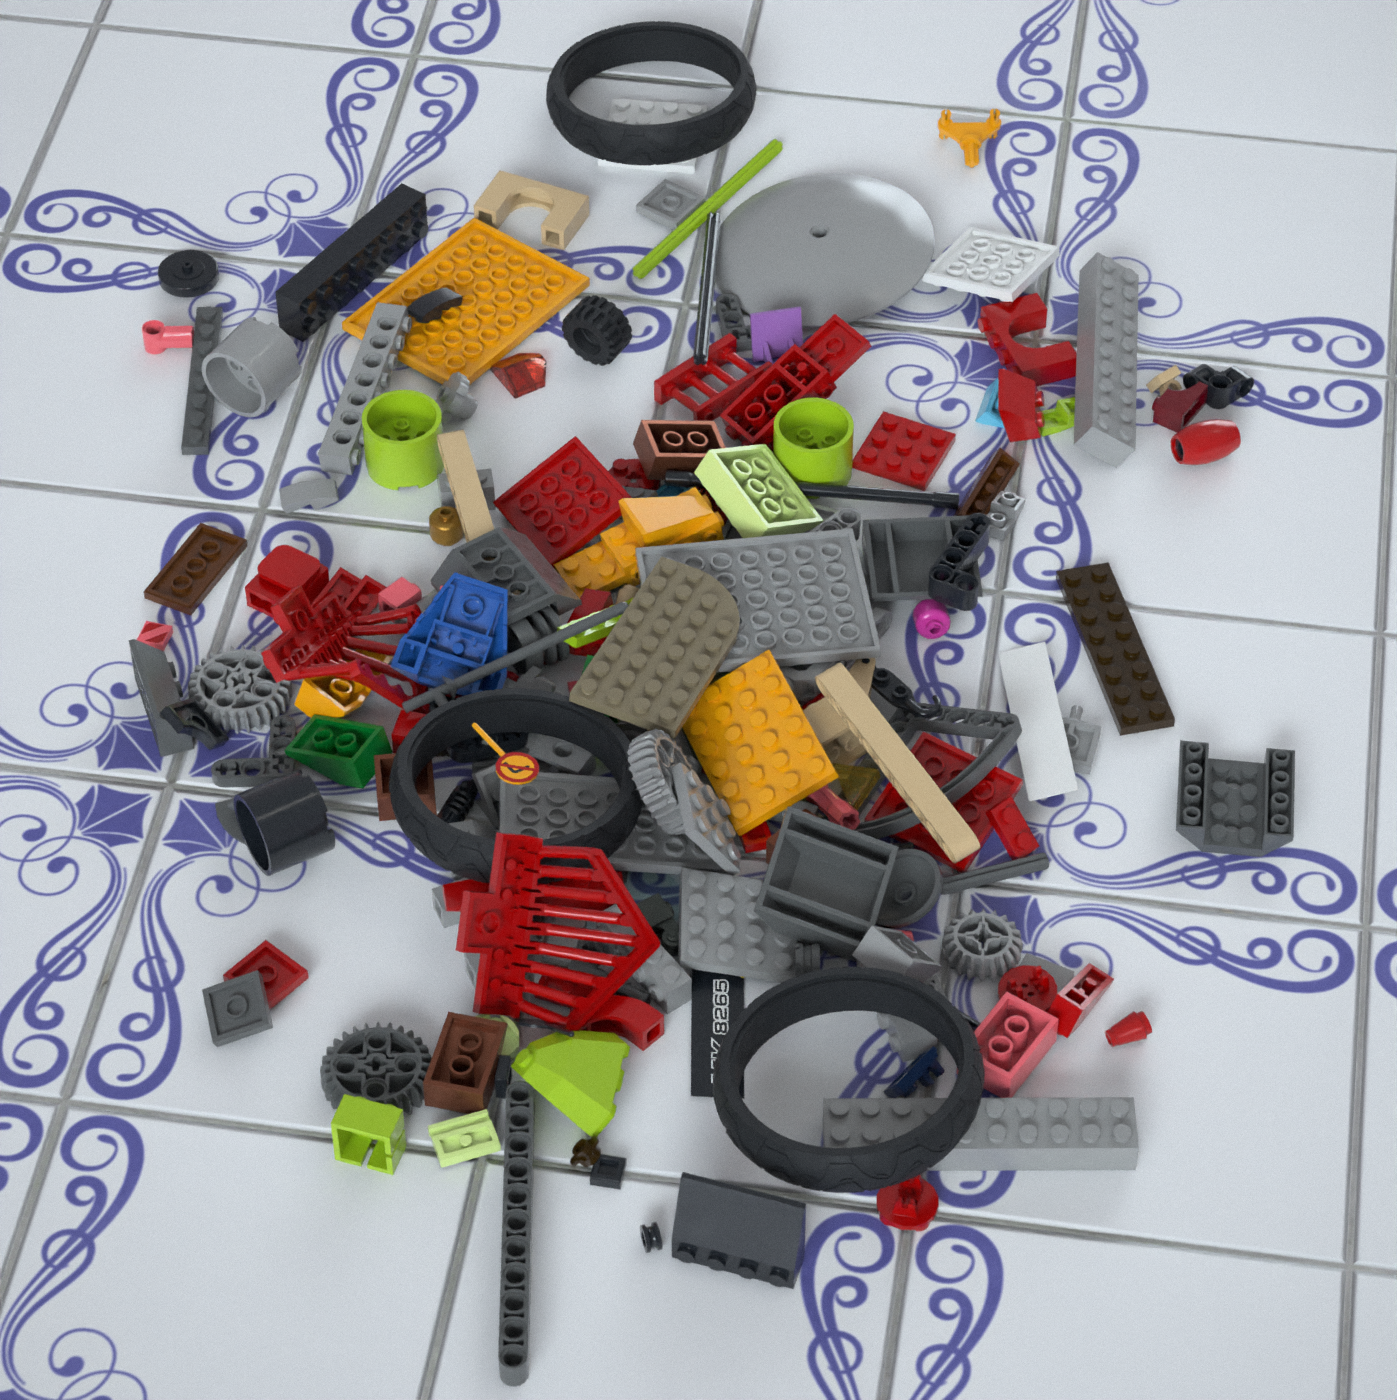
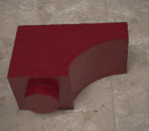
M1198 382L1196 385L1184 390H1171L1168 388L1161 397L1157 396L1153 402V422L1176 433L1187 427L1206 405L1208 385Z

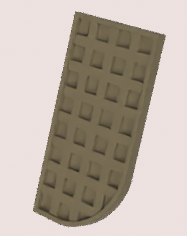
M661 556L630 602L628 608H626L571 690L569 701L648 730H662L664 733L669 734L670 738L675 739L737 641L740 617L734 598L717 579L708 573Z

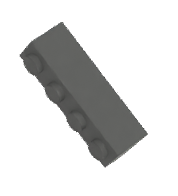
M135 639L128 640L135 681L160 757L194 749L192 736L178 734L160 713L165 706L180 702V698L183 697L180 681L175 682L173 679L177 678L173 661L168 662L165 652Z

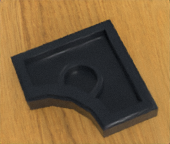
M194 697L165 706L160 712L178 734H187L196 738L209 750L224 746L229 740L225 732L204 711L205 709Z

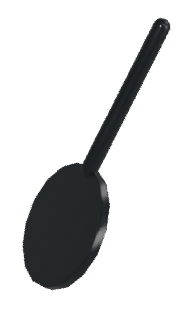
M520 1018L514 1020V1023L520 1026L549 1029L569 1037L575 1035L573 1031L540 1019Z

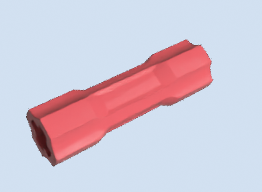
M828 784L805 797L808 802L818 806L828 816L830 822L851 830H855L860 823L859 812L848 802L839 798L828 787Z

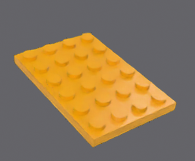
M770 650L765 651L710 684L682 727L718 798L724 799L730 808L728 817L739 836L839 778Z

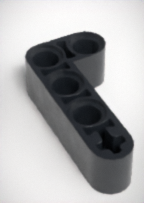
M981 513L969 515L931 567L928 582V595L930 598L962 611H970L977 606L979 580L968 573L988 546L990 535V519L988 516Z

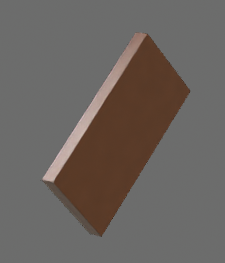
M200 523L144 590V598L191 616L248 546L247 539Z

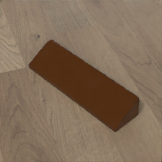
M1002 448L995 451L987 460L953 516H967L974 513L987 515L990 512L991 502L1000 491H1004L1020 463Z

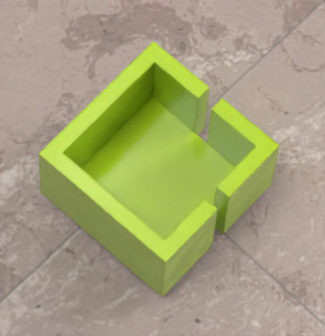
M344 1094L331 1121L335 1160L361 1167L373 1140H378L367 1163V1168L394 1175L406 1148L405 1129H403L405 1126L403 1109L397 1108L392 1104L373 1102L361 1096L354 1097Z

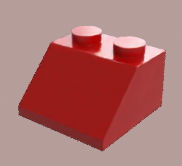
M998 369V411L1009 441L1017 442L1041 438V427L1045 426L1044 414L1041 411V407L1045 405L1043 391H1038L1034 380L1006 369Z

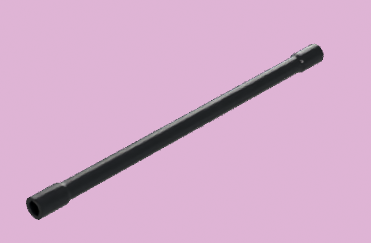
M666 470L665 486L704 487L695 473ZM794 481L805 496L929 505L950 509H958L959 493L922 492Z

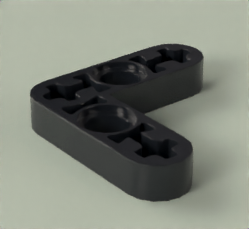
M446 696L448 701L452 700V698ZM435 700L430 702L429 712L438 707ZM505 732L488 734V736L505 753L524 748L528 743L529 733ZM481 736L462 741L460 744L462 748H458V743L446 748L452 760L462 764L499 755L491 746L482 743L484 739Z

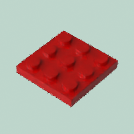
M883 411L853 458L852 468L926 491L955 443L956 434Z

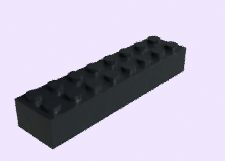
M401 183L275 292L279 327L286 334L304 342L341 308L346 306L357 294L361 293L373 280L377 279L389 266L393 265L405 252H408L421 238H424L428 233L426 194Z

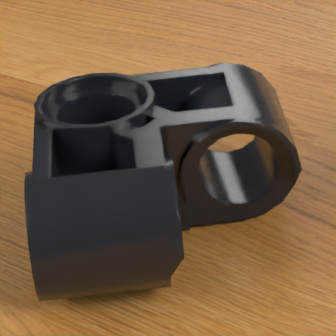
M1201 364L1183 376V384L1186 389L1196 385L1198 382L1208 385L1206 404L1213 409L1226 408L1229 404L1246 396L1254 385L1253 377L1237 366H1232L1225 371L1219 372L1209 365Z

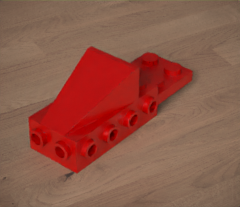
M834 314L800 347L794 344L719 415L726 426L724 431L732 440L739 439L742 442L741 446L766 444L772 452L774 419L780 409L795 400L803 398H829L837 388L834 382L872 347L870 342Z

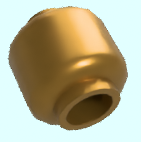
M451 506L439 507L429 516L430 536L437 544L452 546L463 538L464 532L456 508Z

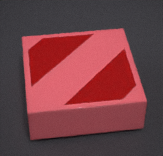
M146 621L137 640L164 651L173 634V628L170 625Z

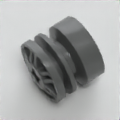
M546 606L526 616V619L522 618L510 624L511 640L507 642V654L557 632V627L562 626V623L554 610ZM562 641L512 665L520 675L525 674L532 666L542 669L544 663L554 665L556 661H563L569 657V644Z

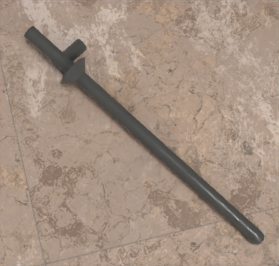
M620 602L455 679L442 676L444 684L401 703L405 713H408L434 700L439 707L449 702L445 695L449 694L452 700H454L458 689L624 613L629 605L626 602Z

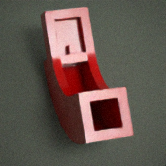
M612 995L585 1022L579 1031L615 1033L628 1039L644 1051L664 1035V1015L641 1000L627 996Z

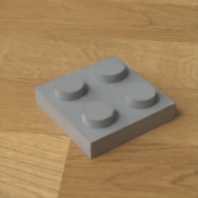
M664 179L636 204V213L674 230L705 202V197Z

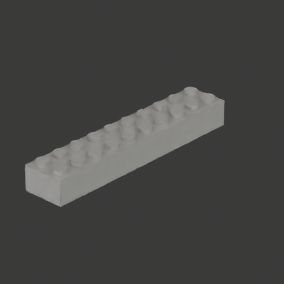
M1097 252L1079 271L1074 445L1117 468L1136 447L1139 275L1132 269L1118 264L1112 258Z
M1134 1097L981 1098L977 1115L960 1142L946 1157L926 1171L1136 1170L1139 1144ZM947 1098L823 1099V1147H862L894 1139L913 1130L929 1119L943 1105Z

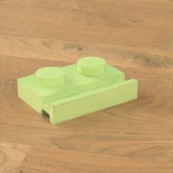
M487 1109L428 1125V1134L431 1137L441 1168L501 1151L500 1141L489 1118Z

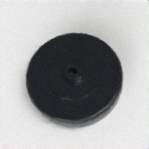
M183 250L175 252L160 263L158 267L159 284L164 291L177 297L189 298L203 295L213 289L218 283V263L211 255L202 251Z

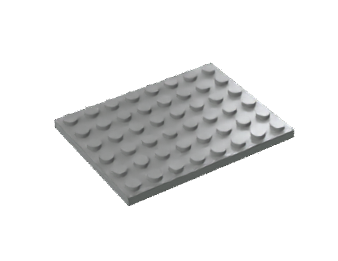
M853 528L635 548L641 586L662 556L708 573L717 579L734 598L740 617L738 638L717 672L734 671L767 650L771 651L779 667L881 657V647Z

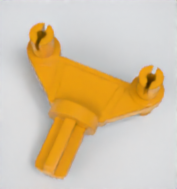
M947 109L945 114V110H942L941 118L938 120L937 125L940 130L939 137L943 139L945 135V139L950 137L959 143L960 148L964 150L965 165L974 168V166L979 164L978 149L981 148L982 143L987 138L992 139V135L993 139L997 137V131L1001 128L1000 111L995 109L994 113V109L990 110V117L986 122L953 123L951 111Z

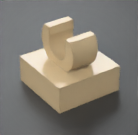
M1174 365L1157 375L1146 386L1151 393L1160 389V395L1168 387L1172 390H1181L1180 383L1174 380L1181 372Z

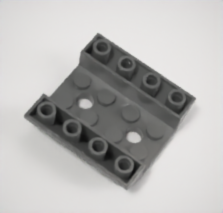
M498 527L451 550L430 580L431 585L437 592L440 591V586H444L454 572L507 589V642L511 640L510 624L548 605L558 616L582 605L581 599L525 534ZM489 556H490L491 558H496V559H494V560H492V561H486V560H484L486 557H489ZM516 590L524 592L520 595L512 594Z
M1180 740L1176 831L1202 852L1262 857L1293 841L1295 750L1266 748L1264 763L1208 758L1209 743ZM1236 783L1241 787L1231 788L1228 786V784ZM1234 826L1237 827L1239 831L1232 832L1227 830L1226 827Z

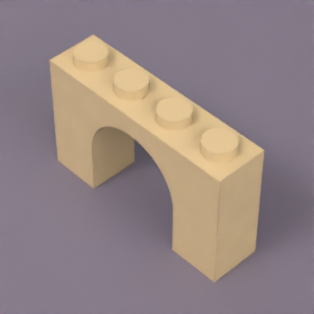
M499 170L474 204V218L498 230L507 216L516 209L523 207L545 209L550 213L541 224L542 244L565 250L589 216V196Z

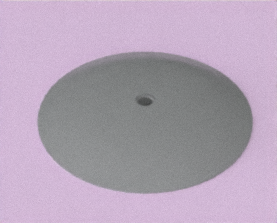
M826 173L790 179L751 196L734 209L720 226L715 282L723 294L736 296L741 310L748 314L801 307L802 327H821L834 314L846 323L857 321L893 305L908 294L922 279L933 257V226L924 208L912 196L902 189L876 178L847 173Z

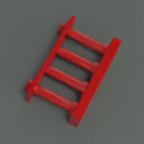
M729 333L709 346L708 362L705 365L699 364L697 366L692 356L654 381V400L662 405L674 398L693 412V421H713L720 417L719 415L770 368L772 363L768 361L758 368L754 367L736 354L737 338ZM731 362L747 375L737 380L720 367ZM712 374L729 387L719 393L701 379ZM693 386L710 399L700 405L683 391Z

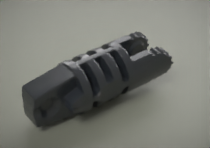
M474 779L465 780L454 788L437 817L447 824L465 820L478 794Z

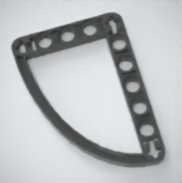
M917 703L924 709L934 706V704ZM941 705L940 711L930 718H918L909 711L898 708L888 722L896 733L903 732L898 736L906 746L916 731L992 739V742L967 768L940 788L951 804L977 785L1002 760L1022 733V727L1016 714ZM964 719L963 721H961V722H959V723H954V722L957 721V720ZM989 722V723L986 724V725L978 726V725H980V724H982V723ZM868 752L838 795L839 798L853 806L859 812V816L886 777ZM878 769L873 773L866 774L871 770ZM865 788L864 790H862V791H860V792L853 793L854 791H856V790H858V789ZM908 807L876 820L861 822L854 831L880 839L921 823V821L911 808ZM824 815L822 819L829 821L828 816Z

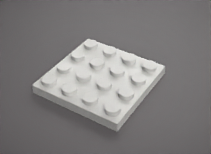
M613 98L608 121L633 125L671 123L708 111V106ZM698 157L678 163L649 166L627 165L598 159V165L695 174Z
M970 227L928 267L923 276V282L931 283L938 287L953 288L960 292L975 293L982 297L997 298L1003 302H1013L1060 256L1059 246Z

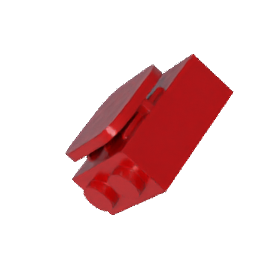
M279 545L259 563L257 567L258 574L245 586L247 606L273 618L270 607L292 588L300 585L312 606L314 600L329 582L328 567L321 564L317 558L290 545Z

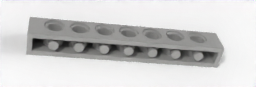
M377 302L318 452L322 471L352 475L355 466L360 464L361 450L364 446L362 413L366 405L375 397L383 394L385 388H388L390 385V374L392 369L395 370L397 367L398 353L403 350L406 332L409 333L412 326V319L408 317L407 306Z

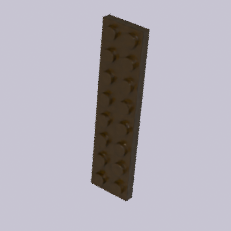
M1109 562L1056 571L1057 583L1120 736L1174 727V715Z

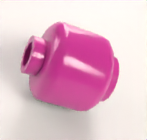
M925 599L914 608L912 617L916 630L922 637L936 639L947 633L951 620L945 604L933 599Z

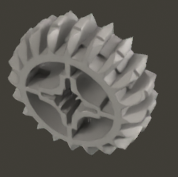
M983 908L980 913H976L971 909L969 915L960 913L958 919L952 918L949 926H946L944 931L942 948L944 959L948 961L950 969L956 968L958 976L966 973L968 980L978 977L980 982H982L984 978L988 977L993 982L996 975L1002 977L1007 971L1015 968V964L1019 963L1023 943L1020 930L1016 929L1015 922H1008L1006 915L998 917L996 910L989 914Z

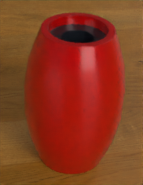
M1213 419L1197 422L1183 428L1172 436L1171 451L1174 459L1179 464H1208L1225 458L1238 449L1241 443L1240 432L1237 425L1231 420Z

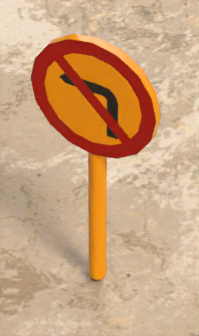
M477 723L472 724L476 732L501 756L495 765L496 774L500 779L513 785L527 784L536 779L539 774V764L535 758L522 752L506 754Z

